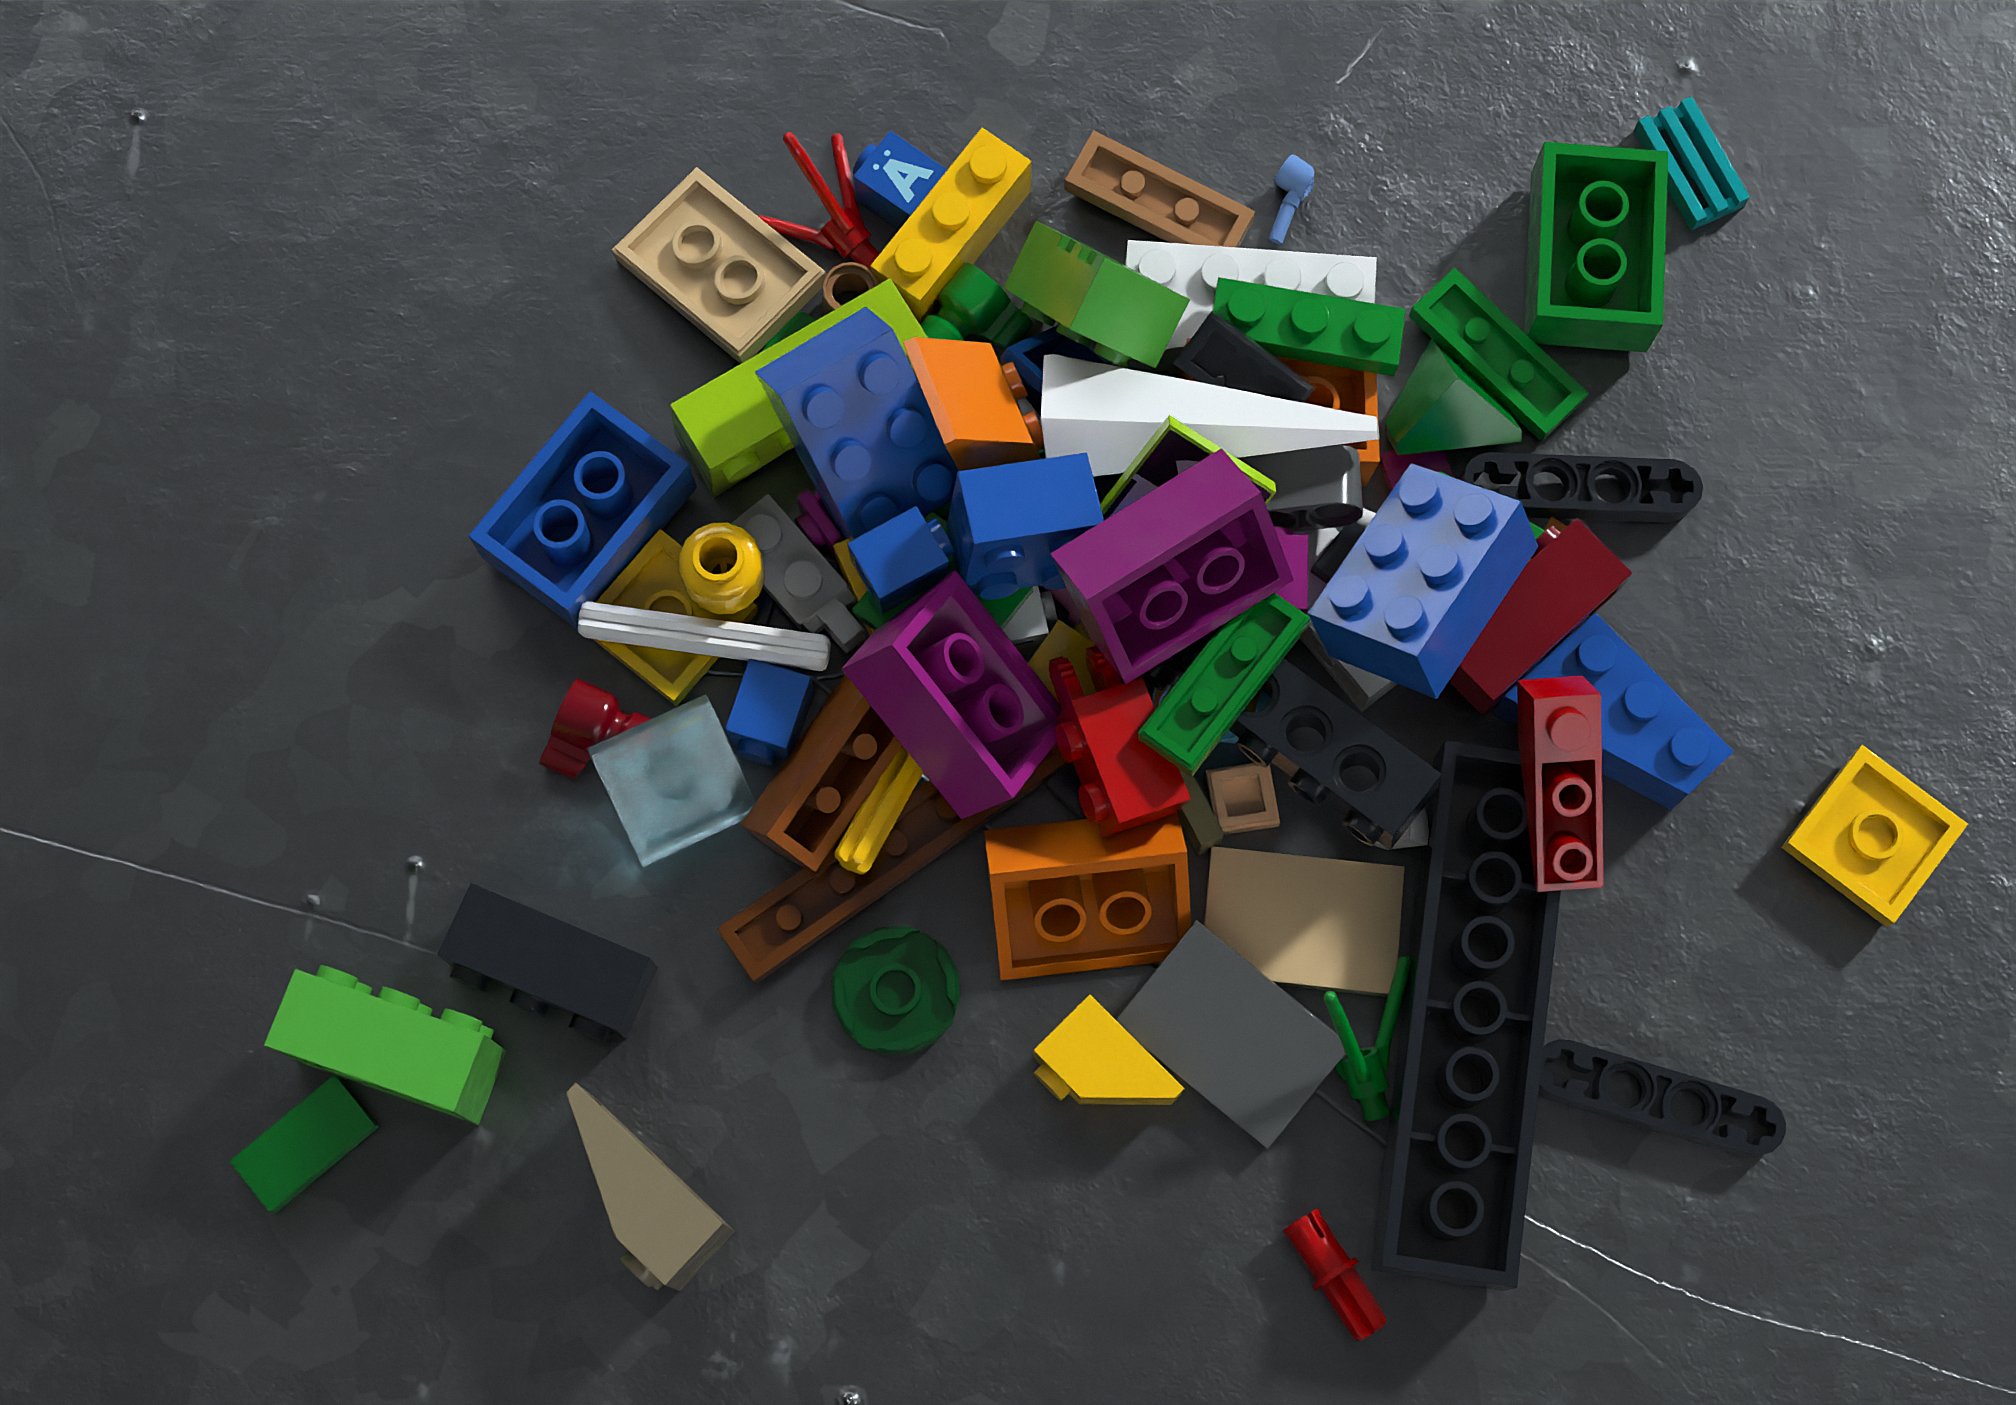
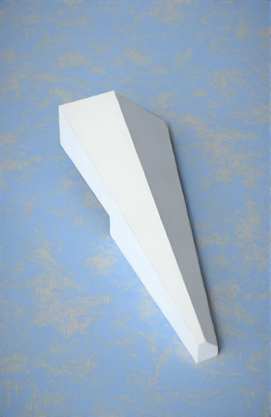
M1058 354L1044 355L1041 423L1046 458L1087 452L1093 477L1124 473L1168 415L1174 417L1236 458L1380 439L1378 420L1375 416L1152 374Z

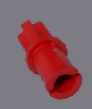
M1317 1208L1311 1211L1308 1216L1305 1215L1283 1230V1233L1288 1237L1316 1282L1311 1285L1314 1291L1321 1288L1353 1339L1357 1341L1364 1340L1383 1328L1387 1323L1386 1316L1354 1268L1359 1261L1356 1257L1352 1259L1348 1257L1321 1215V1211Z

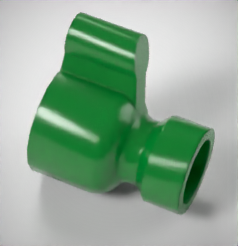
M964 263L941 289L939 294L940 311L937 315H928L920 324L928 338L965 341L964 339L967 335L974 334L1005 351L1007 347L1019 342L1033 325V321L1011 303L1007 293L990 276L976 266Z

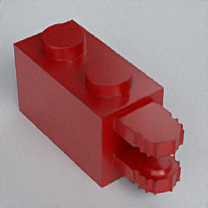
M1095 645L1086 648L1085 659L1096 693L1084 695L1068 657L1063 658V656L1049 660L1048 671L1062 712L1056 718L1058 725L1055 727V737L1059 751L1065 761L1074 763L1082 784L1079 787V800L1086 818L1091 823L1097 822L1102 837L1106 838L1173 815L1191 798L1179 768L1138 739L1139 730L1155 711L1143 677L1133 680L1128 684H1122L1117 672Z

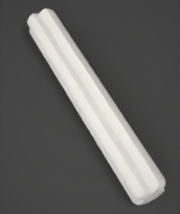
M595 602L583 603L578 618V633L585 638L745 661L753 659L768 664L816 671L825 670L830 658V640L827 636L821 634Z

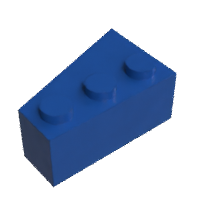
M1596 612L1522 679L1583 676L1601 693L1602 774L1669 810H1672L1734 752ZM1517 685L1502 698L1491 714L1508 724L1511 721L1518 724Z

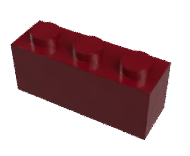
M1578 518L1561 533L1554 526H1551L1536 539L1538 548L1532 555L1531 560L1526 564L1449 680L1482 716L1517 685V680H1522L1586 620L1615 596L1632 574Z

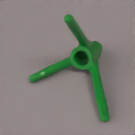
M1406 955L1400 956L1398 959L1378 1037L1373 1047L1359 1048L1336 993L1327 991L1323 996L1330 1018L1346 1053L1334 1068L1341 1078L1346 1080L1351 1098L1359 1099L1366 1121L1382 1119L1390 1114L1384 1091L1389 1088L1384 1070L1388 1069L1390 1046L1411 965V959Z

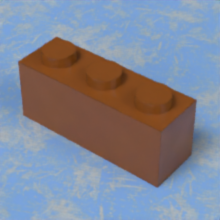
M846 674L740 824L741 827L787 861L814 872L817 871L903 746Z

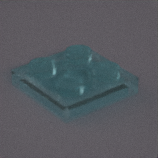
M706 694L587 749L643 867L743 821L756 803Z

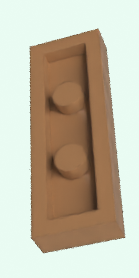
M1094 130L1065 178L1064 190L1169 243L1239 248L1254 221V210Z

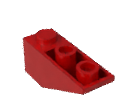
M1583 676L1517 680L1518 744L1535 888L1537 892L1604 887L1601 693Z

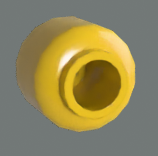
M710 523L698 528L685 540L679 554V573L689 597L700 608L712 613L733 614L747 608L759 596L764 585L765 564L756 540L745 529L730 523Z

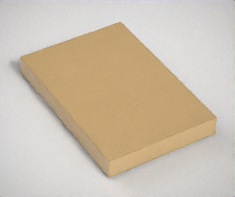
M698 167L612 249L619 263L740 364L755 356L823 288L827 275L826 271Z
M1212 846L1209 858L1203 925L1278 986L1388 997L1398 962L1405 867Z

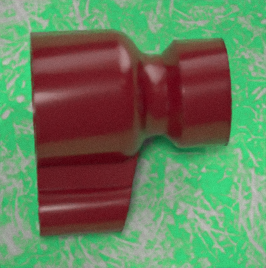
M577 678L568 690L558 710L551 729L550 739L541 755L539 764L575 780L597 751L602 747H608L612 749L615 758L636 767L651 741L657 721L638 712L628 715L623 713L620 709L619 700L615 695Z

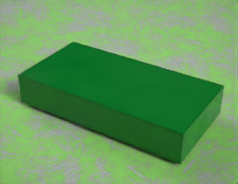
M333 1075L229 1162L267 1210L271 1213H276L378 1129L379 1126L341 1078Z

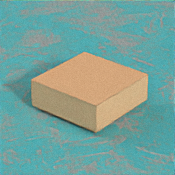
M1249 763L1205 771L1209 804L1224 835L1279 826L1280 819L1270 764L1266 768L1256 763Z

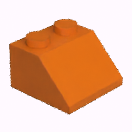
M914 337L903 342L942 440L959 471L1042 459L1039 450L1045 448L1042 426L1035 411L1025 415L1022 413L1018 400L1027 397L1028 393L1013 361L1001 365L991 343Z

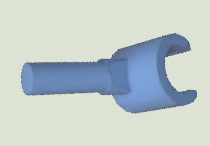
M1293 154L1283 163L1274 179V183L1288 192L1282 201L1268 237L1269 241L1279 245L1283 243L1295 210L1298 209L1300 202L1304 201L1311 193L1314 186L1313 167Z

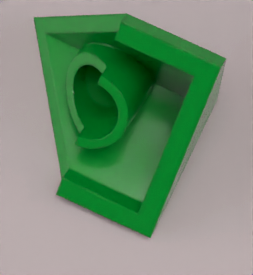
M1432 338L1385 421V434L1397 455L1522 442L1521 428L1510 412Z

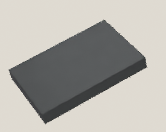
M1198 920L1195 921L1116 1019L1140 1045L1267 1149L1345 1054L1339 1036L1335 1031Z

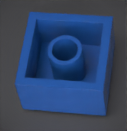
M1087 452L957 472L946 530L954 550L952 557L955 570L974 595H980L981 598L986 600H996L1008 597L1020 588L1044 585L1049 590L1066 588L1050 553L1104 521Z

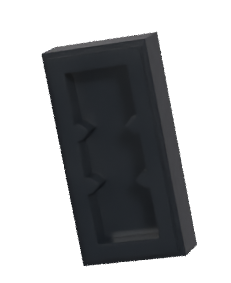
M1215 311L1210 312L1173 363L1197 382L1305 403L1316 389L1315 386Z

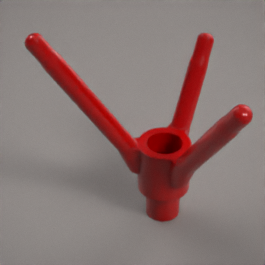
M792 132L785 133L783 135L784 143L830 214L831 220L821 230L763 215H758V217L778 233L816 243L830 251L836 248L844 259L851 257L855 263L862 264L871 270L870 265L880 253L869 241L872 234L864 226L857 206L842 135L839 133L833 134L831 142L844 209L839 205Z

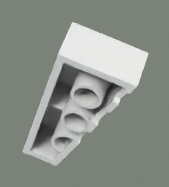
M1128 240L1125 266L1189 298L1190 302L1156 369L1133 358L1127 369L1147 373L1168 371V375L1178 373V367L1173 363L1184 349L1187 338L1193 337L1212 311L1218 277L1375 304L1377 257Z

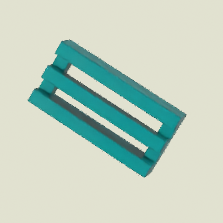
M1692 96L1682 100L1679 106L1673 109L1671 105L1661 109L1658 115L1653 118L1648 115L1638 120L1634 132L1644 149L1668 151L1667 190L1691 231L1745 207L1750 196ZM1681 121H1682L1683 125L1685 126L1687 132L1689 133L1691 139L1693 140L1694 144L1696 145L1698 151L1700 152L1702 158L1704 159L1706 165L1708 166L1710 172L1712 173L1713 177L1715 178L1717 184L1719 185V187H1720L1721 191L1723 192V194H1724V196H1725L1726 199H1724V197H1723V195L1721 194L1719 188L1717 187L1716 183L1714 182L1712 176L1710 175L1708 169L1706 168V166H1705L1704 162L1702 161L1700 155L1698 154L1696 148L1694 147V145H1693V143L1691 142L1689 136L1687 135L1685 129L1683 128V126H1682V124H1681ZM1663 129L1667 131L1682 157L1681 161L1689 176L1695 180L1709 207L1702 208L1659 131Z

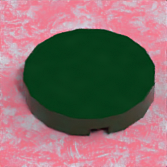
M904 925L878 927L856 938L845 950V954L839 959L831 980L832 1007L844 1032L863 1049L887 1057L914 1055L936 1044L953 1024L960 1003L958 970L947 949L929 935L921 933L920 930Z

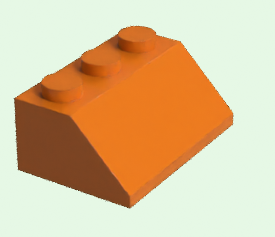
M1178 812L1106 838L1102 837L1097 822L1091 823L1088 819L984 830L1001 981L1163 962L1192 926L1188 856Z

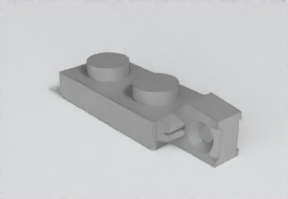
M769 494L731 523L745 529L756 540L765 564L763 589L801 632L805 629L807 633L818 634L824 629L846 655L866 639L862 634L864 631L863 627L847 610L857 602L850 592L848 584Z

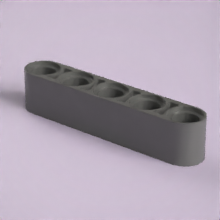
M1331 445L1238 458L1275 482L1276 494L1266 505L1273 526L1285 527L1293 530V532L1350 525L1357 522L1363 516L1360 454L1350 446ZM1123 473L1093 477L1100 503Z

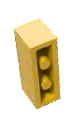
M983 127L870 265L878 285L891 278L919 324L928 315H933L940 307L939 294L941 289L964 263L972 265L975 263L1031 192L1032 161Z

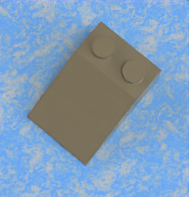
M575 1082L566 1094L615 1238L628 1249L621 1257V1262L649 1288L652 1286L659 1290L664 1284L681 1291L735 1231L601 1102Z

